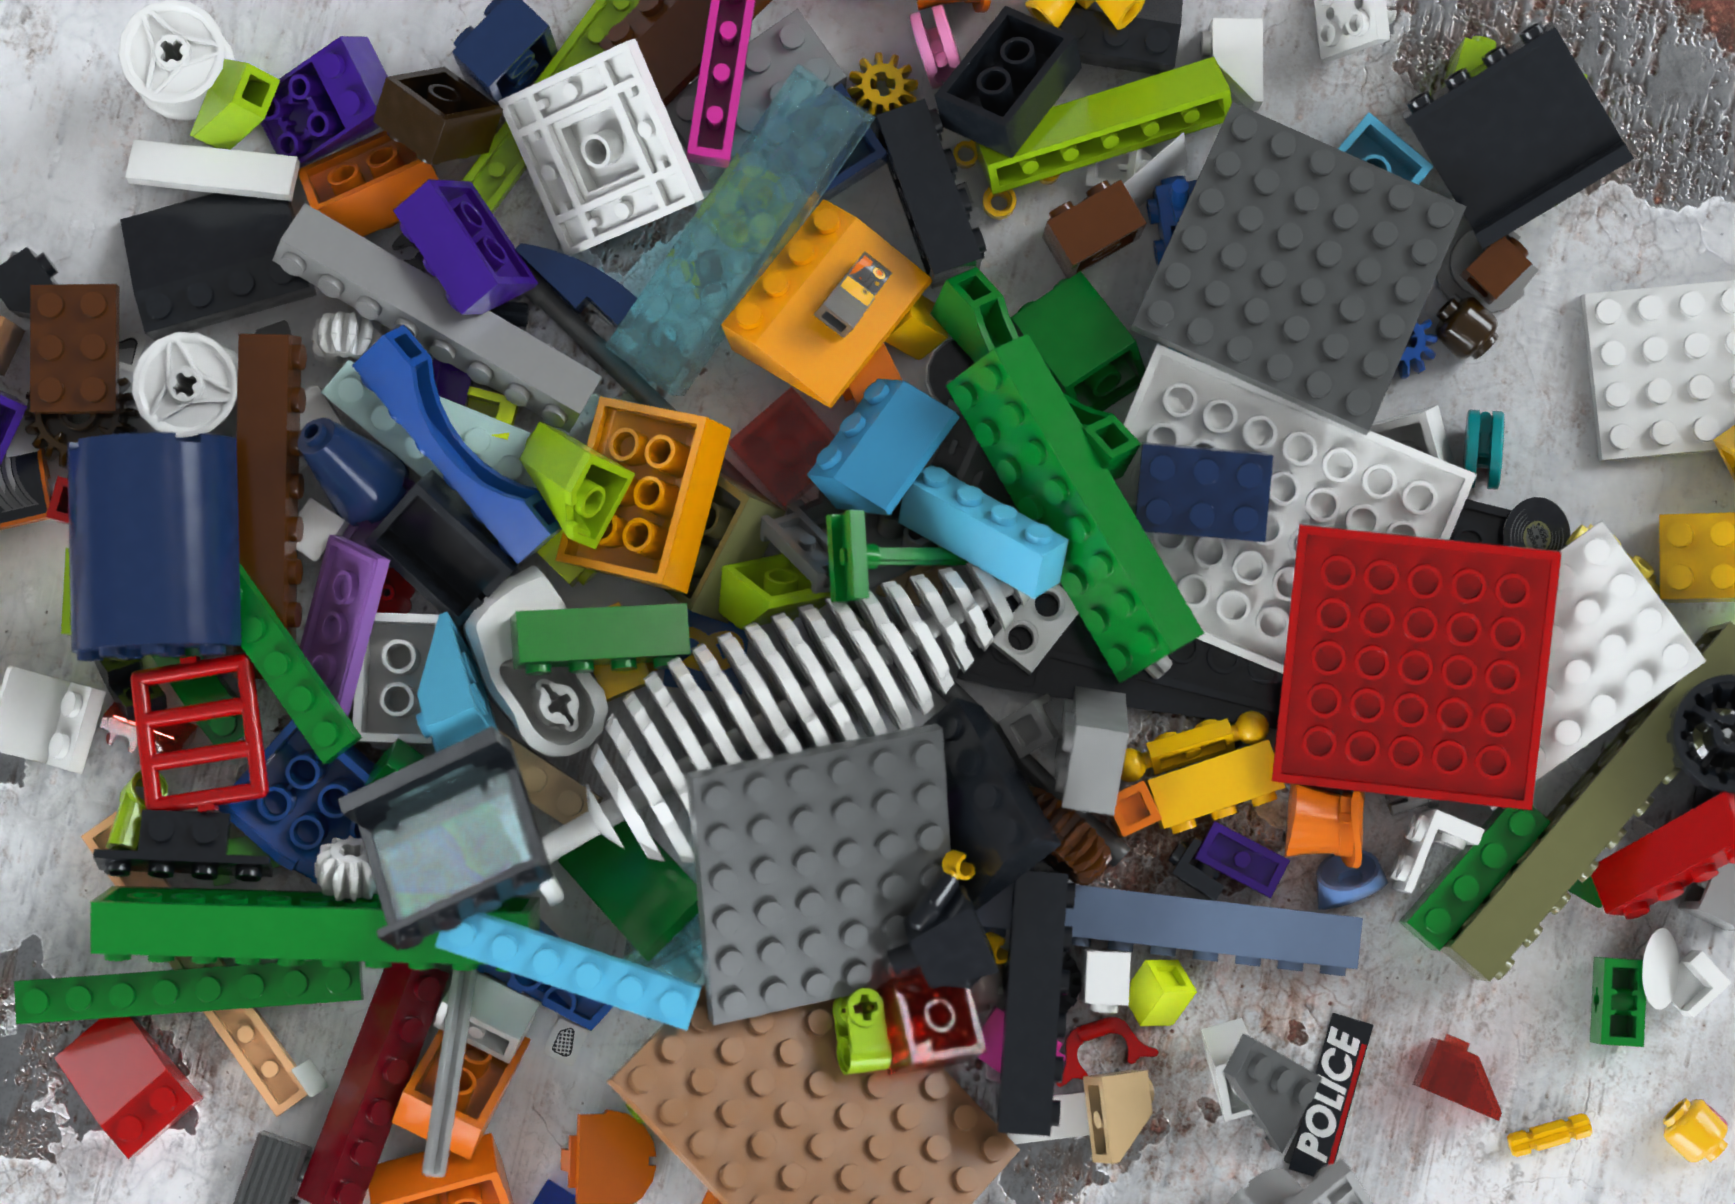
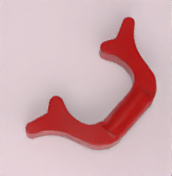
M1107 1016L1106 1018L1076 1026L1066 1037L1065 1054L1067 1058L1063 1068L1062 1083L1056 1082L1059 1087H1063L1073 1078L1083 1080V1076H1088L1087 1072L1081 1067L1077 1056L1078 1048L1084 1042L1108 1034H1119L1126 1042V1060L1130 1064H1134L1141 1056L1156 1057L1158 1050L1139 1041L1128 1024L1116 1016Z

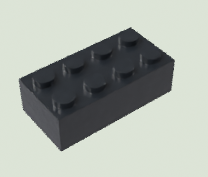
M922 99L877 115L876 136L887 152V166L924 270L932 279L930 286L933 289L944 285L947 279L969 269L977 267L980 270L981 261L985 259L984 252L987 250L979 227L971 228L969 212H972V207L968 194L964 187L957 189L955 180H957L955 173L958 172L952 150L951 148L943 150L941 145V133L944 130L936 108L929 110L926 100Z

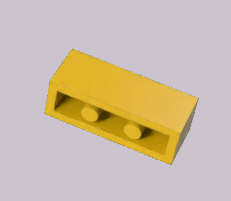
M1269 739L1146 780L1145 784L1162 820L1158 821L1160 829L1171 827L1172 833L1177 834L1197 827L1195 818L1211 813L1212 819L1215 821L1238 813L1235 807L1236 804L1251 800L1253 807L1277 800L1275 791L1286 787L1282 782L1272 781L1274 753Z

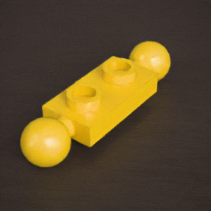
M1247 711L1239 716L1234 725H1230L1228 718L1220 721L1209 719L1198 723L1194 729L1181 733L1166 732L1160 734L1154 741L1146 743L1148 750L1141 753L1133 748L1126 749L1121 780L1135 782L1143 777L1148 768H1152L1155 775L1236 750L1234 743L1241 740L1249 745L1264 741L1269 733L1268 720L1260 712Z

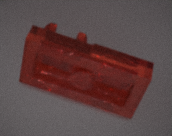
M113 702L104 713L100 728L109 731L106 736V741L109 745H113L119 735L127 737L130 741L128 752L133 753L138 748L135 719L127 721L116 703ZM184 723L154 728L156 752L165 753L187 749L195 739L198 725Z

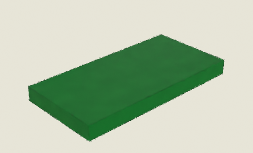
M624 820L615 825L613 829L625 849L600 834L563 855L557 861L633 947L650 962L699 913L697 887L692 878L652 836L651 838L664 861L648 859L627 821Z

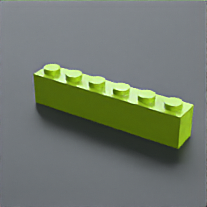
M1215 57L1207 58L1051 107L1013 158L975 142L978 160L992 194H998L1176 138L1183 132L1186 135L1224 122L1232 104L1231 90Z

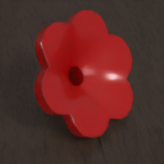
M389 568L387 571L376 613L408 614L412 609L410 599L415 594L416 589L393 568ZM390 590V595L385 597L384 592Z

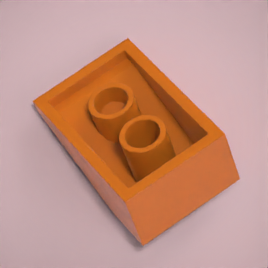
M440 1029L405 1087L392 1120L393 1124L425 1139L428 1136L444 1033ZM524 1037L510 1064L466 1043L449 1151L468 1160L471 1159L531 1039Z

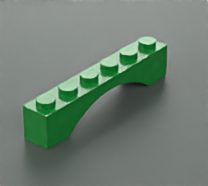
M977 267L945 281L930 314L975 363L994 348L1019 338L1009 316L1004 296ZM1063 392L1105 469L1109 470L1114 480L1123 477L1141 443L1114 414L1097 411L1083 405Z

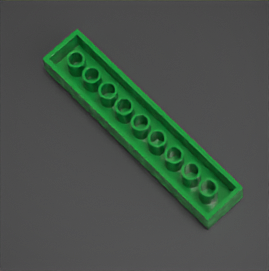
M112 886L90 902L91 954H104V959L107 961H127L131 959V955H148V961L157 963L174 961V956L191 957V962L198 964L215 963L218 961V957L235 958V963L240 965L259 964L261 959H278V964L282 966H299L305 964V960H321V965L325 967H344L348 965V961H365V967L375 969L391 967V962L409 963V968L416 970L435 968V963L452 964V969L458 971L477 970L479 965H488L435 947L440 931L423 938L420 945L406 950H397L378 939L376 930L387 926L378 893H373L372 899L368 900L361 897L356 898L355 902L347 898L336 901L335 895H324L322 891ZM397 893L403 917L451 896ZM511 897L501 902V906L496 910L485 913L540 932V897ZM496 967V970H497V971H500V972H509V971H506V970H503V969H500V968H497V967Z

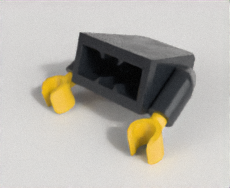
M951 850L946 853L942 861V868L945 873L940 875L925 897L911 914L904 919L909 943L887 951L896 975L920 966L929 987L944 986L969 989L983 976L999 972L997 964H1004L1008 960V951L1000 947L1005 944V938L994 932L985 933L965 885H959V879L969 880L975 874L973 864L965 861L962 862L966 858L965 853L957 850Z

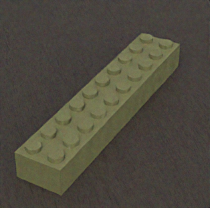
M1731 621L1709 627L1695 643V646L1704 656L1706 662L1637 710L1546 816L1551 823L1443 946L1441 951L1473 979L1490 982L1493 977L1497 980L1504 977L1515 963V960L1511 958L1521 945L1526 948L1530 946L1543 931L1539 924L1548 913L1557 914L1570 900L1571 895L1567 891L1577 880L1584 882L1596 870L1599 863L1595 859L1603 849L1607 847L1611 850L1622 840L1627 833L1623 826L1633 814L1636 817H1640L1652 805L1655 798L1651 793L1661 782L1665 785L1670 783L1681 771L1682 768H1676L1672 759L1675 755L1671 743H1667V733L1670 731L1672 720L1670 714L1672 709L1678 705L1683 695L1694 686L1715 676L1735 675V625ZM1713 709L1721 716L1732 712L1728 709ZM1694 728L1693 741L1697 751L1704 744L1703 734Z

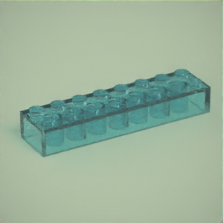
M797 64L605 347L670 395L685 396L726 335L721 326L723 321L802 226L876 116L809 68Z

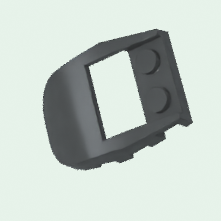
M819 490L818 498L805 504L802 499L788 504L785 516L772 519L768 514L762 516L760 539L763 542L770 541L812 583L811 590L814 593L830 592L827 534L822 529L827 528L826 515L845 514V511L848 510L836 509ZM902 499L890 515L865 512L866 543H873L878 547L938 548L939 546L898 523ZM878 566L874 570H868L869 588L890 581L916 566Z

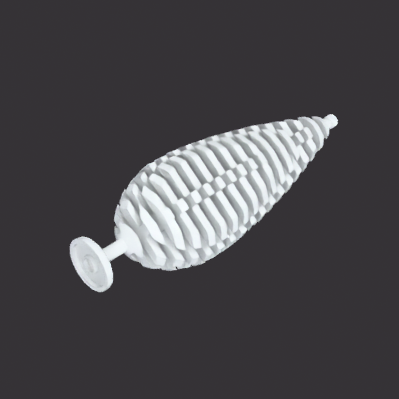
M966 563L967 572L976 589L972 593H970L958 573L953 571L952 567L938 570V576L951 603L948 607L945 606L939 592L928 577L925 578L924 574L910 576L909 581L921 602L919 605L927 618L921 621L909 596L900 584H897L895 580L881 583L880 586L886 595L884 598L902 633L898 632L893 622L890 623L880 602L869 591V598L856 600L855 603L878 646L876 648L864 628L861 629L846 602H831V598L825 599L828 605V612L853 659L852 662L836 636L832 635L819 611L812 604L797 607L804 628L829 673L827 675L807 643L803 641L790 618L784 612L772 615L770 618L772 619L773 628L800 681L805 686L803 689H800L780 653L776 651L770 638L760 628L759 624L754 622L743 626L753 651L766 672L775 693L781 700L777 704L735 637L730 632L717 636L724 656L741 684L750 705L757 713L756 716L750 718L735 689L706 645L700 644L692 648L693 656L717 698L725 717L733 727L727 733L724 731L712 707L699 686H697L685 664L679 657L667 662L668 668L709 743L700 747L655 671L648 674L643 679L685 757L675 762L639 699L631 691L623 702L661 771L652 776L648 774L614 714L611 713L605 728L637 784L626 791L623 789L596 742L590 758L611 793L612 798L599 804L586 782L588 811L542 837L550 865L556 859L600 834L625 849L613 829L615 825L624 820L627 821L647 858L664 861L637 811L650 805L681 860L694 863V853L662 798L673 791L691 821L687 773L714 768L719 764L724 766L743 762L738 756V753L746 750L751 760L771 758L773 755L763 741L767 736L772 740L779 755L802 752L803 750L794 733L788 727V724L792 722L808 749L830 745L831 743L827 738L824 728L813 712L816 708L836 741L840 743L861 739L845 707L838 698L840 694L856 721L860 722L867 737L888 733L882 717L862 680H865L876 700L880 701L895 728L899 729V731L911 729L914 726L911 721L912 717L887 666L890 667L896 679L900 680L909 699L918 711L920 710L922 715H926L935 705L931 699L932 694L911 652L915 656L918 655L928 676L938 690L941 689L944 695L953 686L954 681L935 638L940 637L950 658L965 673L973 664L974 659L964 642L965 637L959 625L961 623L964 624L969 635L978 647H982L985 652L993 643V634L987 625L988 622L982 611L987 609L999 627L1002 626L1005 631L1014 621V616L1006 597L1013 595L1018 603L1021 602L1024 608L1030 596L998 578L994 579L991 574L975 565ZM509 811L500 816L523 861L531 859L517 813ZM554 873V878L541 883L540 886L541 892L551 907L559 904L564 898L563 890Z

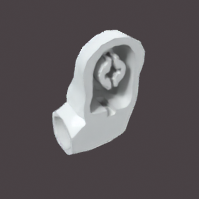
M532 565L505 579L489 597L486 596L484 598V603L475 609L465 622L463 635L487 694L529 747L546 756H572L590 747L602 733L609 707L603 688L589 672L569 673L568 667H552V673L529 676L525 674V669H513L510 618L515 611L567 609L562 598L546 576Z

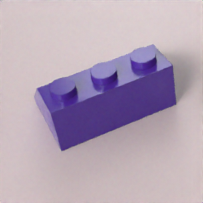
M429 179L393 210L401 222L400 229L409 241L415 243L424 257L423 264L431 275L438 278L446 291L445 297L453 309L460 312L461 315L484 314L533 289L539 284L471 181Z

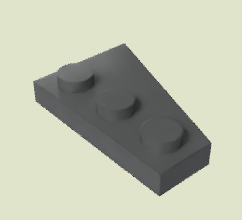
M1243 1033L1223 1073L1240 1100L1251 1109L1253 1113L1251 1117L1255 1124L1266 1133L1265 1139L1269 1146L1283 1153L1308 1104L1314 1099L1322 1077Z

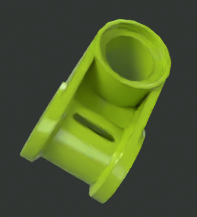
M861 988L853 991L849 996L836 998L833 1004V1016L837 1038V1060L840 1070L846 1075L887 1070L890 1067L892 1055L890 1041L887 1036L882 997L871 988ZM854 1005H861L862 1013H855Z

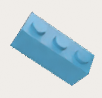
M877 379L865 390L864 398L853 413L843 420L839 432L831 443L818 454L816 463L807 476L836 509L864 510L867 513L890 515L960 417L952 409L905 381Z

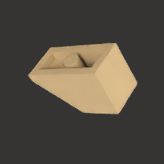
M1124 1070L1083 1076L1093 1162L1120 1163L1152 1116L1154 1087L1148 1077V1070Z

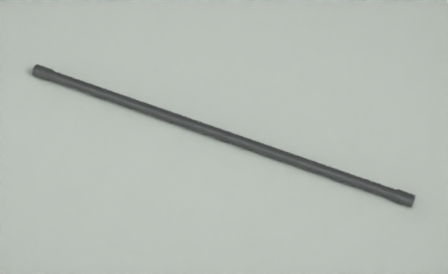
M524 261L539 283L533 289L523 293L533 304L539 306L639 404L676 411L553 291L551 285ZM724 457L721 473L761 493ZM855 601L846 602L850 609L864 622ZM887 615L890 623L893 622L898 632L901 634L902 632L899 626ZM911 652L926 683L948 704L955 698L978 704L955 680H953V686L943 695L941 689L938 690L928 676L918 655L915 656ZM987 713L1022 776L1033 787L1042 788L1046 792L1052 793L1057 799L1062 800V792H1055L1056 779L1030 753L1020 759L1000 724ZM1075 810L1079 816L1086 819V822L1091 827L1096 829V833L1109 846L1112 856L1109 864L1113 867L1117 865L1131 848L1088 811Z

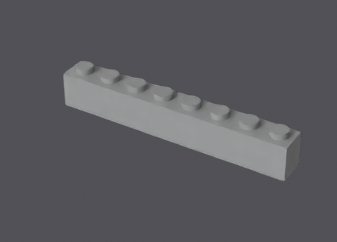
M306 203L303 204L280 239L272 261L279 264L288 274L300 276L317 286L326 296L343 301L355 308L364 318L375 320L391 330L405 325L424 349L429 351L435 359L455 366L467 373L476 383L487 385L505 395L506 399L512 404L524 406L541 416L550 426L561 428L570 433L602 378L601 375L491 311L484 314L461 315L460 312L453 309L445 297L446 291L438 280Z

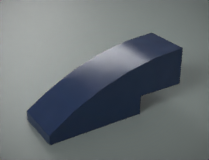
M520 243L515 248L523 261H526L551 285L553 291L577 314L591 303L620 332L643 309L642 302L622 284L601 270L577 258L548 248Z

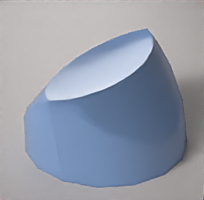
M1362 850V863L1356 869L1347 867L1342 862L1340 856L1332 854L1326 857L1318 866L1316 873L1318 909L1326 910L1349 905L1383 889L1388 884V880L1378 859L1370 852Z

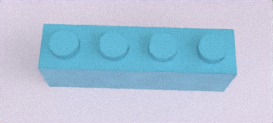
M934 465L926 467L920 472L902 497L898 523L1031 598H1037L1060 583L1068 539L1055 533L1048 526L1039 524L1017 512L1012 506L1005 505L986 495L979 488L970 486L957 479L945 469Z

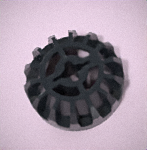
M1720 675L1699 683L1683 695L1678 705L1672 709L1670 718H1672L1670 731L1667 733V743L1672 745L1675 755L1672 761L1676 768L1681 767L1690 777L1688 781L1691 784L1703 786L1711 790V793L1717 795L1724 791L1735 793V766L1719 768L1709 764L1714 756L1726 758L1733 755L1735 757V714L1721 716L1713 710L1728 709L1735 712V675ZM1694 728L1703 734V743L1708 751L1703 759L1694 746ZM1726 728L1732 731L1729 738L1733 742L1725 744L1722 741L1725 736L1722 730Z

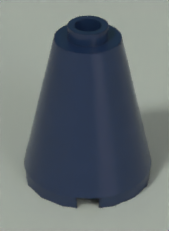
M318 418L303 427L298 439L299 450L336 514L348 524L360 526L357 522L366 520L371 524L379 522L402 500L406 492L402 485L405 475L409 478V470L406 464L390 450L329 418Z

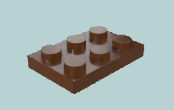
M117 284L30 285V412L32 414L119 413L120 287Z

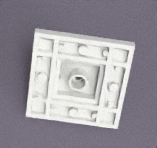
M635 38L498 101L500 107L503 108L504 117L563 252L566 255L572 256L704 199Z

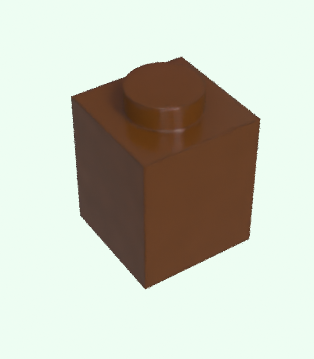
M1504 236L1489 245L1460 276L1490 305L1532 263L1526 258L1529 255L1527 249L1514 237L1507 239Z

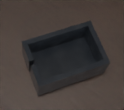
M433 469L410 489L364 541L377 554L390 559L389 565L441 613L447 611L459 629L465 624L473 611L484 603V598L486 596L489 597L519 566L511 556L501 550L498 540L488 528L472 515L470 507L458 492L450 488L444 479Z

